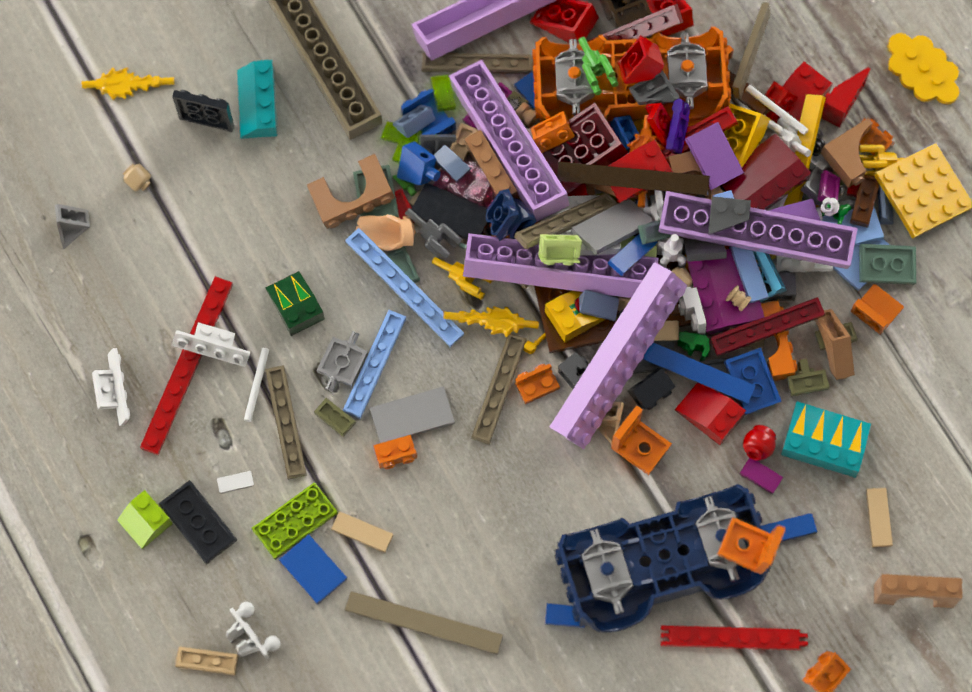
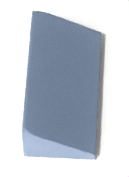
M419 105L395 121L393 126L405 137L409 138L433 122L435 116L431 108Z
M879 186L880 225L894 224L893 206L881 186Z
M584 290L579 296L580 313L612 321L616 320L619 304L618 297Z

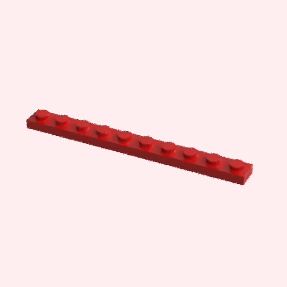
M214 277L190 334L195 335L198 322L215 327L233 287L232 282ZM182 350L140 445L142 450L159 456L202 354Z

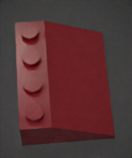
M593 103L568 120L569 126L574 133V138L542 153L557 177L558 162L609 166L628 154V151L596 103ZM560 181L567 194L583 184Z
M774 134L755 148L742 167L743 174L720 186L724 192L731 190L734 199L751 200L750 207L768 210L807 181L811 176V172L800 158Z

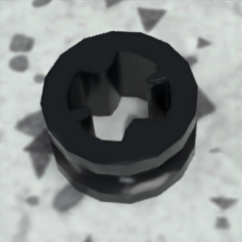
M816 138L812 156H819L824 145H826L821 138Z

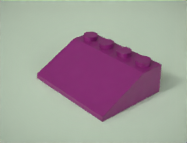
M726 249L725 259L688 261L687 259L694 288H697L705 316L706 332L709 335L726 331L730 328H736L764 317L760 301L748 303L742 311L739 310L737 305H732V301H726L729 293L737 285L739 286V291L745 292L730 249Z

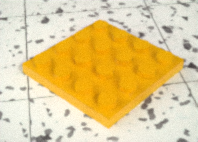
M937 143L874 174L912 239L972 209V200Z

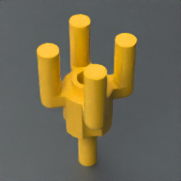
M859 145V152H876L875 156L859 155L864 168H875V171H866V175L874 176L876 172L904 159L897 158L894 152H885L883 145Z
M437 257L433 258L432 264L448 271V278L456 281V284L460 286L462 291L480 300L484 298L485 293L481 292V288L472 284L475 278L463 276L464 264L456 261L455 264L451 265ZM482 279L490 284L493 282V280Z

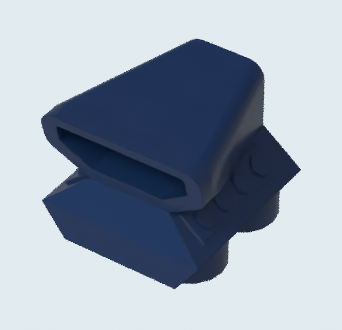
M509 189L499 191L486 210V221L492 224L491 234L496 236L499 241L506 236H509V239H515V233L536 223L533 213L520 199L513 198Z

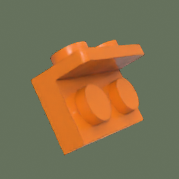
M564 111L530 127L533 140L541 153L574 138V133L569 126L568 118Z
M871 118L870 120L873 125L870 132L859 143L861 145H883L886 152L891 145L895 144L892 141L894 137L886 130L882 132L878 129L880 125Z
M541 364L534 371L529 373L523 372L515 379V385L525 404L560 389L552 372L551 364Z
M411 435L373 445L380 469H391L396 466L395 464L402 462L403 464H408L417 458V452Z
M826 651L819 656L818 662L806 672L802 681L805 684L811 685L816 692H833L850 672L851 668L837 653Z

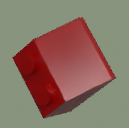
M640 35L618 61V66L623 83L631 84L654 79L657 74L662 72L664 62L658 45Z

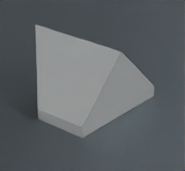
M56 204V221L64 250L90 227L89 214L86 209Z

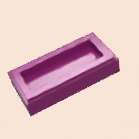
M824 170L821 173L817 200L823 202L825 198H835L838 201L841 178Z
M750 458L739 473L772 495L783 479L781 475Z

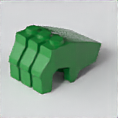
M679 332L678 346L686 351L688 356H691L694 351L701 352L702 357L700 361H705L710 352V339L706 335Z

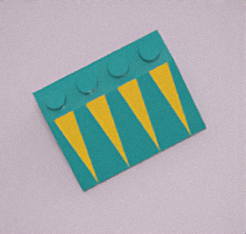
M796 401L781 455L856 478L863 460L871 424Z

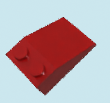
M556 0L539 8L530 22L568 43L572 39L574 44L573 39H576L578 44L579 38H587L597 23L599 16L591 3L578 0Z
M646 0L652 14L678 4L683 23L661 31V35L668 37L694 26L692 8L685 0Z
M805 61L801 63L783 85L785 89L798 97L788 111V114L799 122L806 95H822L825 97L827 92L830 93L833 84Z
M865 68L834 87L831 93H826L821 119L838 128L841 127L864 88L871 68Z
M655 140L638 147L609 165L611 167L673 172ZM610 186L619 204L649 190Z
M698 382L675 408L677 413L718 445L725 441L746 413V410L731 398Z

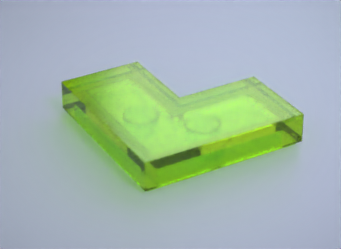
M386 122L381 139L397 144L392 158L393 162H400L404 145L414 141L419 144V137L422 135V131L419 130L407 138L393 126V122Z

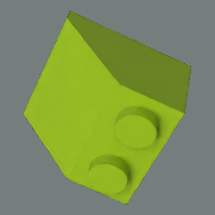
M145 490L129 502L117 519L141 549L145 548L172 525L170 518Z

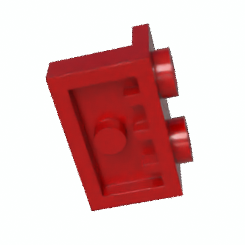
M775 81L765 93V96L773 100L776 105L787 113L798 98ZM772 110L765 115L776 124H778L777 122L781 118Z
M662 103L647 104L645 109L649 115L646 120L664 147L669 136L671 118Z

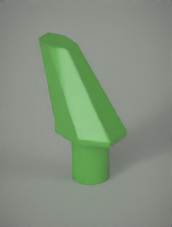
M397 174L392 176L403 190L409 192L411 197L417 193L414 183L398 179Z

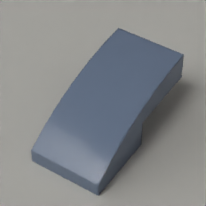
M446 145L434 154L436 163L456 182L471 170Z

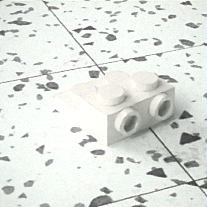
M687 287L685 293L679 299L680 315H684L686 321L691 320L693 331H697V334L706 335V320L697 288Z

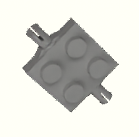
M352 331L348 341L332 337L317 368V373L329 378V382L325 387L327 391L332 392L336 382L353 386L368 355V351L359 348L355 344L360 335L356 332L355 334V331Z

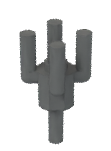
M410 208L405 212V215L422 228L418 233L426 239L425 247L443 261L451 253L440 244L442 239L444 238L454 248L463 240L445 223L438 226L431 219L426 223Z

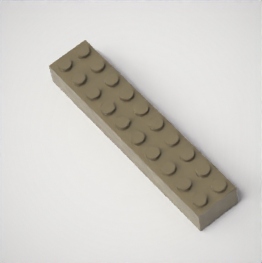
M267 0L349 140L381 125L382 115L314 1Z

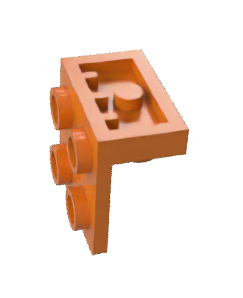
M873 284L861 299L858 298L853 304L850 312L881 335L903 310L904 306L878 285Z

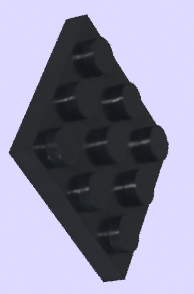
M174 90L172 98L179 120L233 132L235 125L227 101L220 98L216 100L211 99L203 94L194 95L186 90Z

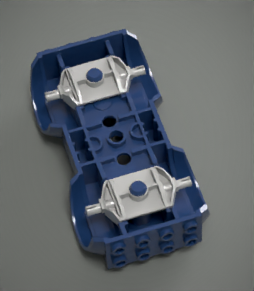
M737 484L707 495L679 501L676 503L675 511L634 523H629L624 518H620L589 529L563 534L560 542H557L554 556L557 566L561 565L562 567L560 568L562 583L568 586L566 587L568 602L573 603L572 615L574 621H578L580 627L589 625L598 632H617L633 627L643 621L650 614L653 605L702 591L713 599H730L744 595L757 588L765 580L768 572H770L773 562L769 568L762 574H759L717 555L732 517L762 530L760 524L762 523V517L760 512L755 510L756 500L754 494L750 493L748 488ZM745 539L738 541L741 549L748 548V542ZM680 545H686L689 548L687 555L682 556L678 553L677 549ZM663 550L668 551L670 558L662 560L659 557V553ZM642 556H648L651 559L649 566L643 567L640 565L639 560Z

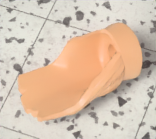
M369 215L358 218L356 230L360 228L382 251H392L403 246H413L416 231L413 221L408 216H403V219L393 215Z

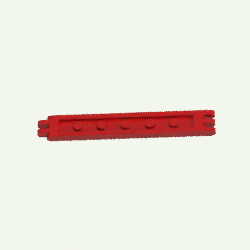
M660 626V630L668 631V633L660 634V638L668 639V641H660V646L800 650V647L808 646V641H800V639L808 638V634L800 633V629Z

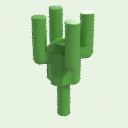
M585 37L579 38L578 42L585 53L584 57H582V68L595 95L602 93L596 77L601 76L603 73L606 74L612 87L618 86L619 82L606 55H600L598 50H591Z

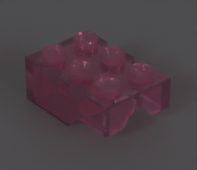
M464 161L471 170L458 182L441 169L440 178L434 182V186L486 208L490 206L493 201L491 195L494 191L477 163Z

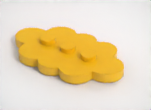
M896 33L891 36L888 42V50L892 56L889 59L888 68L892 74L900 76L902 86L913 90L915 97L922 102H930L936 99L945 105L954 103L959 96V87L955 83L959 70L956 64L947 61L946 53L940 48H934L933 42L927 36L920 35L913 39L903 33Z

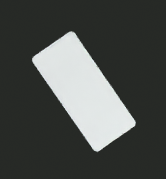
M251 471L217 478L220 493L254 485Z

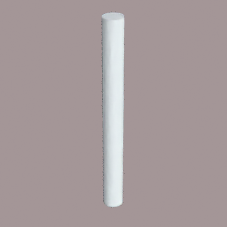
M749 85L746 88L749 94L800 133L805 135L808 132V128L753 86Z
M262 348L244 416V421L251 422L269 354L268 348Z

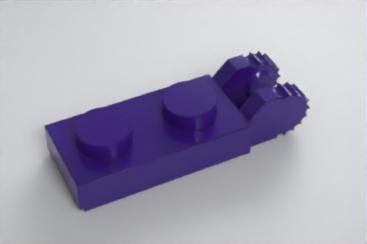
M676 99L672 105L673 117L670 121L666 149L674 154H681L689 122L690 105L682 99Z

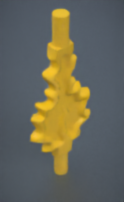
M112 67L107 74L102 73L100 79L82 81L81 85L82 88L101 89L102 95L107 93L112 100H115L116 97L126 99V94L133 96L132 89L137 91L140 88L148 91L150 86L157 88L160 85H174L175 80L174 77H152L151 74L142 78L139 75L134 77V72L127 73L129 68L116 71Z
M493 306V309L486 307L488 313L484 311L479 313L471 309L470 313L465 311H459V313L444 311L443 319L458 320V323L467 322L468 325L479 323L480 326L485 325L484 329L492 330L491 335L503 333L505 337H508L513 331L518 333L519 329L524 327L538 329L539 321L524 320V318L519 317L518 313L513 314L508 307H504V309Z

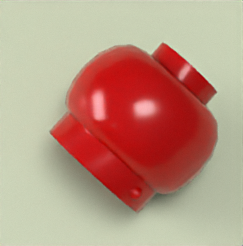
M755 425L752 430L746 433L743 439V449L747 456L755 461L764 460L772 456L776 447V434L767 426Z

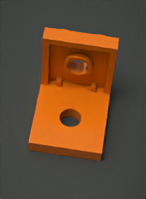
M636 405L613 435L611 449L649 476L669 450L672 443L641 422L643 410ZM647 444L650 447V451L643 453L640 451L639 446Z
M732 517L717 555L762 574L771 566L786 528L778 525L771 533H768ZM740 539H745L748 542L747 549L739 547L738 541Z

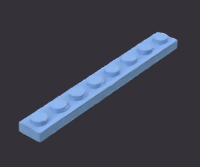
M360 228L345 240L450 348L464 335V332L452 320L443 319L444 312Z

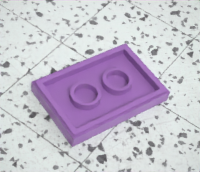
M718 122L685 139L702 174L710 176V190L744 173Z

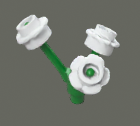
M825 198L821 209L820 207L816 209L821 221L822 216H833L838 220L837 224L841 225L844 216L851 210L850 204L839 206L835 198Z

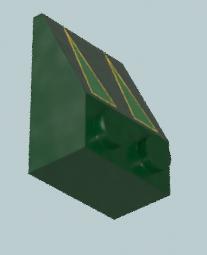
M300 271L265 287L290 336L325 320L322 308Z

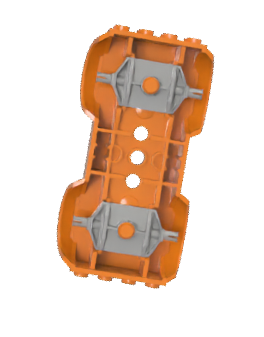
M710 27L708 32L689 37L687 32H685V37L684 32L681 33V37H667L658 32L652 35L651 38H646L658 45L664 62L663 72L680 99L690 105L688 126L695 125L729 105L731 99V88H729L730 73L728 71L729 61L726 50L727 37H723V30H719L717 27ZM598 35L596 39L587 42L591 50H598L600 55H606L614 72L618 75L619 85L616 87H612L605 73L596 77L602 91L600 95H595L582 68V57H584L585 53L580 43L577 44L576 39H573L574 44H572V39L569 40V44H559L549 41L547 37H542L535 42L536 49H532L534 103L536 119L539 118L540 123L563 111L568 120H570L593 103H596L607 121H612L615 117L628 115L631 116L632 120L644 119L645 115H649L645 109L646 105L639 106L630 92L629 88L637 83H623L618 66V61L637 39L607 41L603 35ZM663 103L662 105L672 119L673 103Z

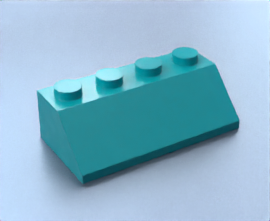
M253 61L237 70L240 138L276 137L278 134L273 61Z

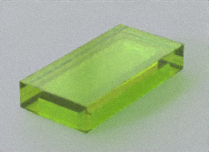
M449 74L431 77L430 82L434 90L437 111L456 110Z

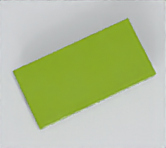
M314 482L251 529L274 560H276L307 535H310L336 516L338 512Z

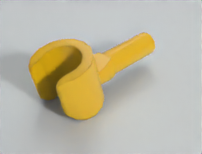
M545 333L535 340L534 343L528 340L523 350L533 354L539 343L546 338Z

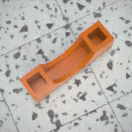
M779 300L761 303L764 317L784 310L783 306L779 305ZM789 330L774 335L778 350L767 361L774 381L787 379L788 376L795 375V371H797L796 360H793L791 355L793 353V346L791 342H788L787 338Z

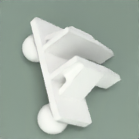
M241 603L237 611L233 607L230 609L231 614L236 619L233 626L226 631V637L230 643L246 632L250 639L248 641L243 640L237 645V651L240 656L243 657L260 651L265 659L268 660L270 657L267 651L274 652L280 648L279 638L269 636L266 638L265 644H260V640L247 622L244 623L241 617L247 618L253 615L254 606L252 603Z

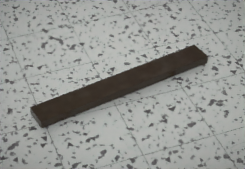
M558 162L557 178L559 181L708 195L710 176Z

